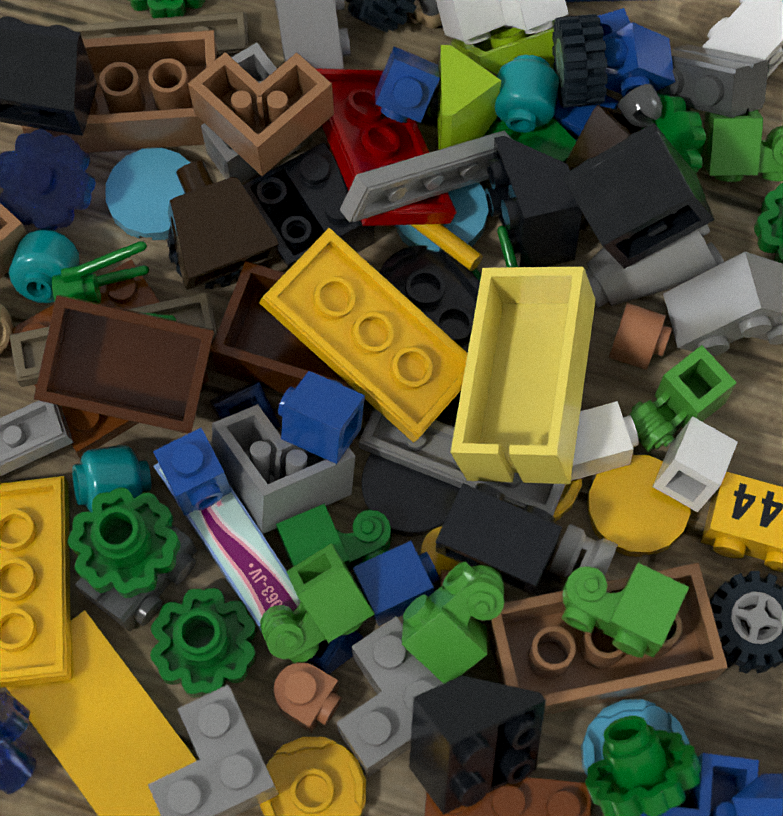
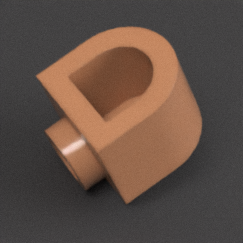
M627 303L609 358L647 370L652 355L663 356L672 328L663 325L666 315Z
M309 663L291 664L284 668L275 680L274 697L281 713L287 719L310 733L313 732L318 722L325 726L330 722L342 700V697L336 694L339 689L338 680Z

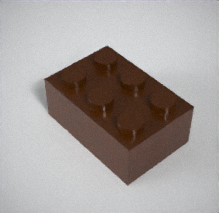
M245 261L210 349L216 373L248 383L260 382L261 387L285 393L291 386L296 388L307 372L311 371L354 390L259 304L261 298L285 273Z
M56 295L34 400L189 434L193 429L215 329L70 296Z

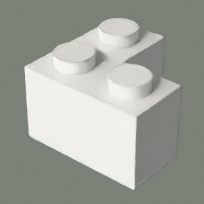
M436 0L445 35L464 41V44H475L485 41L491 37L490 31L504 25L505 28L525 30L526 34L543 32L553 26L552 20L568 15L565 0Z
M740 0L741 5L730 17L723 18L710 29L707 34L709 40L702 47L765 59L768 64V77L783 62V0Z

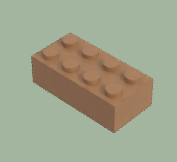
M214 30L83 39L98 85L84 135L78 136L22 126L23 133L34 157L205 145L201 125L204 122L194 113L188 83L219 58Z
M699 563L657 571L688 586L689 589L663 646L654 657L644 653V656L639 658L619 650L612 644L614 638L604 634V631L597 627H594L593 631L588 633L567 624L562 619L565 611L562 599L563 591L505 602L503 610L497 617L492 620H485L499 683L540 692L546 699L545 716L716 680L728 667ZM629 577L607 581L606 592L618 593L622 591Z

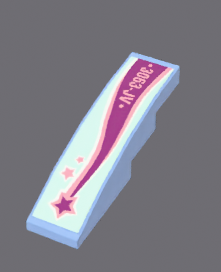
M159 463L155 464L153 466L154 469L156 470V472L162 479L163 483L169 490L170 494L176 501L177 505L181 509L174 493L172 492L162 472ZM231 488L232 492L223 496L216 504L203 510H195L184 516L260 629V620L269 608L275 605H284L294 611L298 607L300 599L296 595L284 566Z

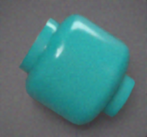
M520 55L504 64L497 74V77L501 80V88L495 101L496 115L500 120L506 122L508 128L517 132H530L535 127H541L549 123L555 114L560 87L557 73L546 60L534 55Z
M50 230L29 232L20 240L9 268L10 282L17 292L29 300L38 303H53L55 301L52 292V276L61 274V269L79 266V252L72 241L58 232Z
M128 445L89 449L82 455L80 464H74L72 468L77 504L86 505L90 512H92L94 497L100 493H110L116 488L124 487L131 492L135 499L142 494V491L151 490V474L147 460L138 461L136 453Z

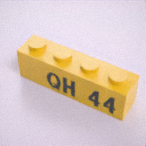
M726 471L721 486L712 495L701 543L713 546L714 552L725 557L743 558L744 555L765 560L764 565L766 567L783 572V487Z

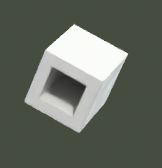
M618 401L580 411L571 481L630 465L633 447L639 445V440L632 417L622 416Z
M692 416L670 444L652 487L698 512L721 486L738 442Z

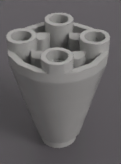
M706 224L625 269L603 247L586 264L588 269L585 270L596 299L595 305L597 308L606 303L613 306L675 288L722 264L724 260L712 242L706 244L704 236L710 233L708 225Z

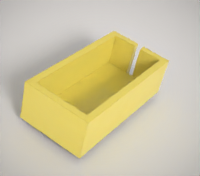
M584 266L482 268L450 452L467 481L513 482L514 473H518L523 483L570 484L596 301Z

